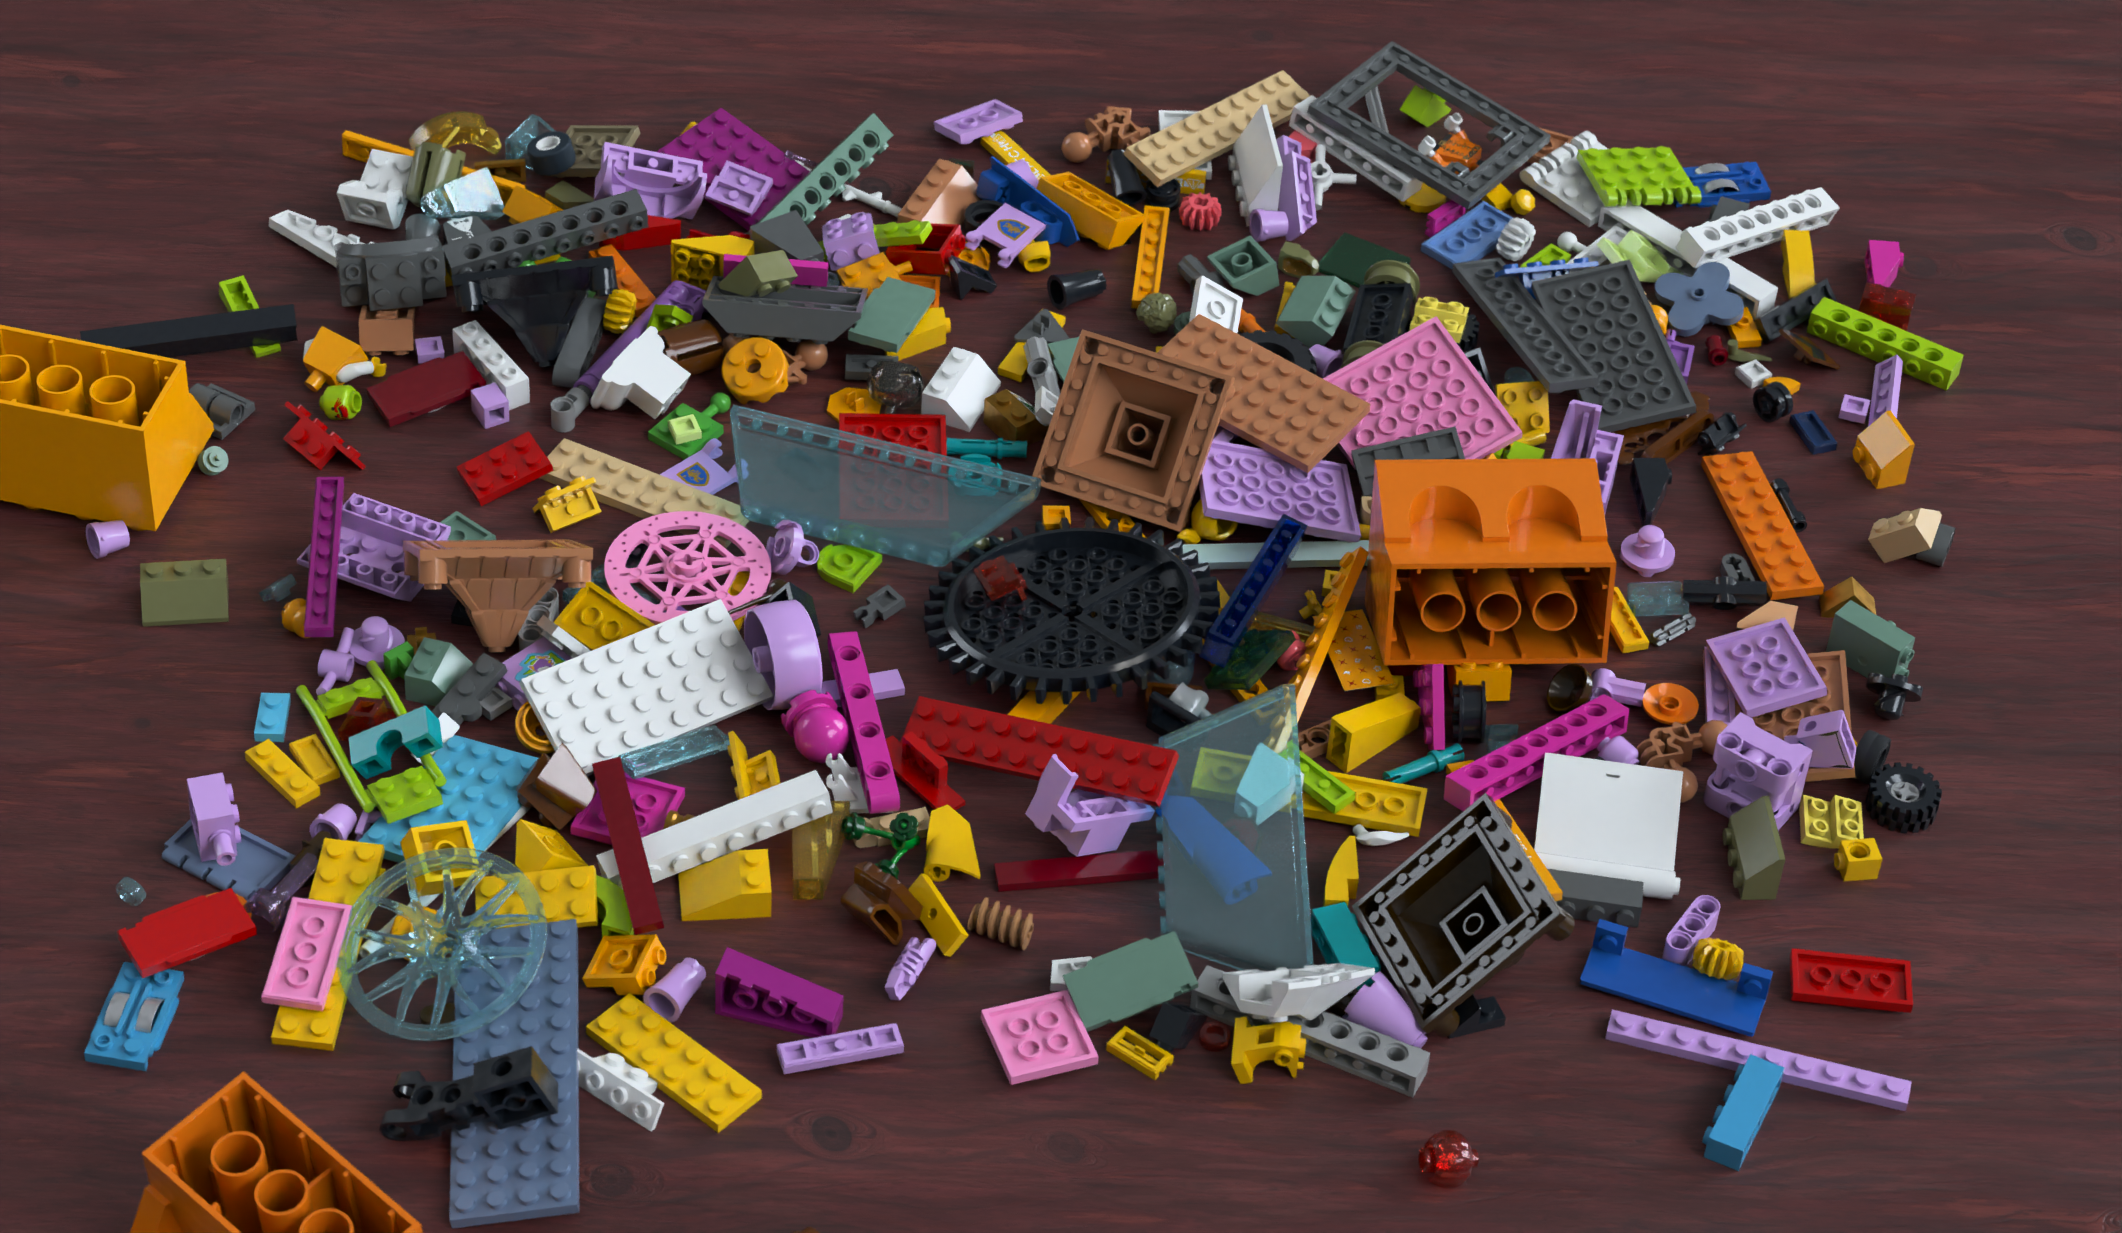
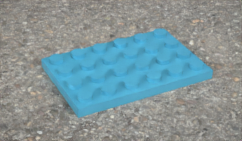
M454 735L443 744V748L438 749L432 756L447 780L444 786L438 787L435 785L442 795L443 804L387 824L383 816L379 817L358 842L382 844L385 850L384 859L406 865L400 842L410 828L467 820L476 855L479 858L522 807L515 789L538 758Z

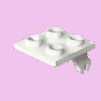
M829 753L826 756V765L832 769L834 781L832 780V774H830L826 778V784L833 792L835 813H869L857 767H850L840 753H838L837 760H832V754Z

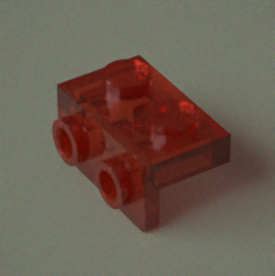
M1003 555L993 560L984 561L979 567L973 569L976 578L991 601L1014 590L1022 601L1027 599L1024 590L1028 587L1022 574L1018 572L1013 562L1008 563Z

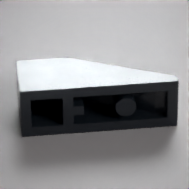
M1633 458L1630 482L1643 527L1652 525L1666 495L1667 485L1672 483V470L1667 468L1665 458Z

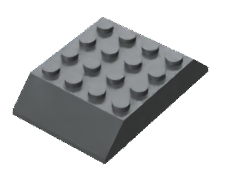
M713 276L704 295L702 305L727 333H734L735 337L746 338L751 334L760 335L761 338L773 340L776 337H786V340L790 342H801L802 339H810L815 344H827L828 341H834L861 318L868 295V288L791 284V287L782 293L770 292L762 297H759V295L746 297L720 289L718 284L723 280V276Z

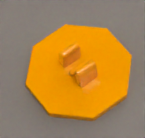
M846 387L830 395L827 413L838 423L839 413L880 414L882 400L869 389Z

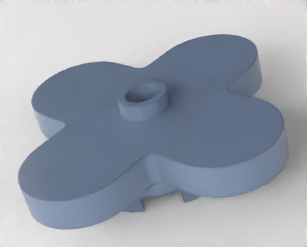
M1719 262L1704 263L1698 267L1692 277L1679 273H1666L1655 282L1656 298L1661 303L1672 307L1668 314L1669 328L1671 331L1675 330L1679 336L1694 335L1701 330L1704 324L1711 322L1720 325L1735 324L1741 320L1744 314L1742 299L1738 295L1726 291L1730 284V272L1725 265Z

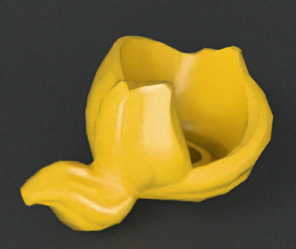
M1200 499L1191 513L1192 528L1182 530L1177 535V538L1182 539L1184 544H1197L1202 538L1213 541L1225 540L1235 532L1238 522L1204 516Z

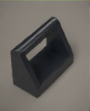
M1156 691L1150 694L1147 728L1189 754H1192L1208 740L1209 730L1199 717Z

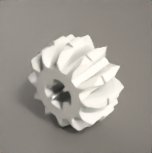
M1512 218L1505 225L1496 245L1498 253L1508 260L1511 259L1514 262L1522 259L1534 240V226L1523 218Z

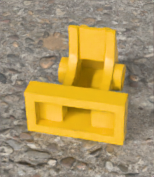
M1247 1016L1235 1018L1231 1065L1240 1084L1252 1083L1253 1070L1258 1063L1265 1060H1274L1280 1066H1287L1292 1077L1296 1078L1297 1069L1303 1070L1304 1062H1298V1058L1305 1057L1306 1038H1300L1301 1025L1284 1021L1252 1027Z

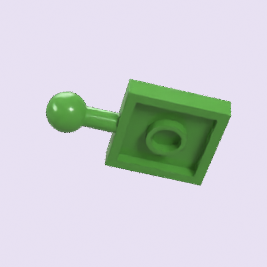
M724 393L714 394L710 399V406L701 413L684 403L680 404L648 431V440L683 460L702 450L711 439H717L724 433L723 425L711 418L717 413L723 414L730 409L731 400L729 396ZM694 414L702 431V438L676 445L668 428V420Z

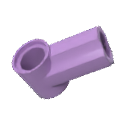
M1604 668L1593 671L1591 675L1593 687L1590 701L1605 694L1619 703L1638 707L1642 706L1645 683L1616 678L1611 670Z

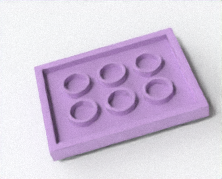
M1785 617L1706 640L1707 650L1742 711L1749 717H1755L1827 695L1825 683Z

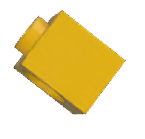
M1875 839L1841 840L1838 853L1834 854V865L1836 870H1840L1843 881L1878 878L1882 856Z

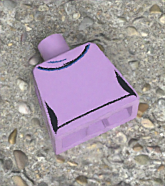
M1843 710L1802 718L1799 721L1797 735H1789L1784 738V741L1789 744H1802L1813 750L1809 767L1852 769L1854 766L1856 745Z

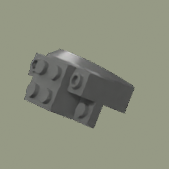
M430 234V236L385 243L345 244L339 242L334 245L342 307L369 305L370 311L423 306L422 299L447 297L444 250L438 235Z

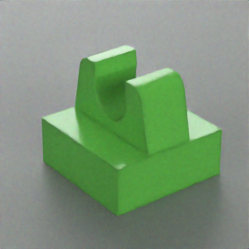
M407 641L383 654L385 675L391 680L397 677L404 679V675L414 658V647Z

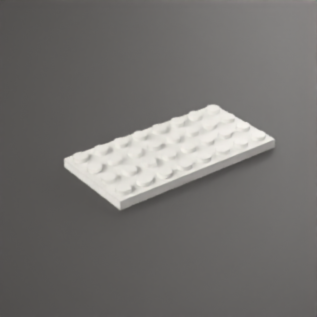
M721 599L525 677L519 683L553 749L556 751L561 743L565 744L587 776L594 774L593 763L621 757L622 762L770 701L774 696L762 673H757L753 657Z

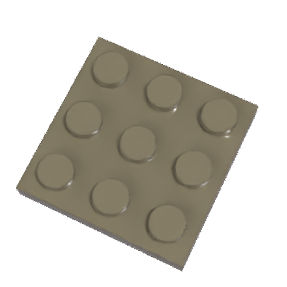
M570 125L566 134L570 137L575 151V163L566 171L551 176L559 178L566 176L581 178L597 177L601 169L602 146L604 142L633 147L640 135L639 127Z

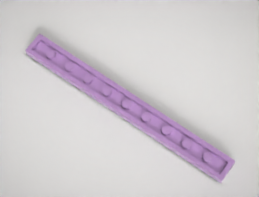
M1612 1010L1605 1037L1606 1040L1735 1071L1739 1064H1746L1751 1054L1784 1067L1781 1082L1901 1111H1906L1912 1081L1617 1010Z

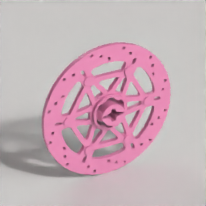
M678 511L648 517L631 525L619 534L606 554L604 576L607 588L613 597L657 625L689 612L676 610L678 606L710 603L721 599L727 611L764 596L771 580V562L764 545L744 526L730 519L710 513ZM679 529L699 530L698 534L673 537H661L658 535L662 532ZM715 536H722L731 541L745 556L735 557L714 540ZM690 543L685 550H681L672 544ZM639 544H645L648 549L638 567L626 568V562L632 551ZM700 544H704L702 553L695 551ZM661 548H664L672 554L669 557L666 556V554L662 551ZM713 548L724 558L708 557L709 549ZM652 554H656L662 561L661 563L646 566ZM712 565H727L715 569L712 568ZM657 571H663V573H664V574H649V573H653V572H657ZM749 571L750 576L744 589L737 596L730 595L728 591L738 572ZM729 574L724 585L722 586L714 578L716 576ZM652 582H668L666 591H661ZM641 583L661 600L660 604H654L644 599L630 584ZM709 583L711 587L715 590V592L711 591L703 585ZM673 587L681 589L676 596H672ZM693 589L703 594L701 596L685 597ZM758 604L730 614V617L734 621L744 616L749 609L756 607Z

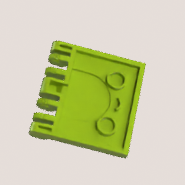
M1635 147L1631 149L1590 148L1588 150H1578L1576 159L1605 207L1617 206V204L1625 206L1627 198H1629L1633 206H1640L1641 202L1643 205H1662L1663 202L1665 205H1671L1674 199L1673 196L1680 204H1686L1687 202L1688 204H1699L1701 202L1702 196L1699 187L1692 184L1670 147Z

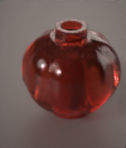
M1441 1130L1433 1134L1425 1142L1424 1148H1421L1418 1153V1165L1421 1173H1435L1434 1177H1428V1180L1433 1185L1445 1189L1458 1187L1466 1182L1471 1176L1472 1169L1477 1168L1479 1162L1477 1150L1472 1149L1467 1139L1455 1130Z

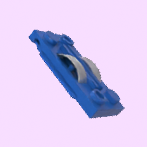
M1757 162L1735 164L1710 163L1698 167L1683 168L1692 184L1699 187L1702 196L1699 204H1689L1690 206L1700 208L1712 207L1713 204H1718L1721 196L1745 203L1770 200L1771 190ZM1673 196V202L1676 207H1682L1683 205H1686L1680 204Z

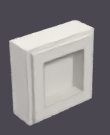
M1756 359L1736 367L1735 375L1750 389L1762 385L1765 379L1772 377V373Z

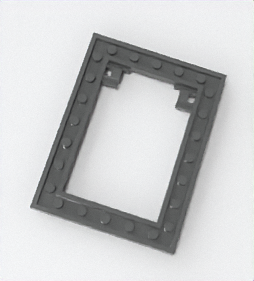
M1393 41L1312 102L1307 113L1466 209H1470L1546 146L1551 137L1550 134ZM1398 71L1408 79L1413 80L1467 114L1482 121L1487 126L1492 127L1493 129L1487 133L1486 138L1491 142L1499 138L1501 148L1471 172L1468 167L1459 162H1451L1444 167L1350 111L1348 108L1392 73Z

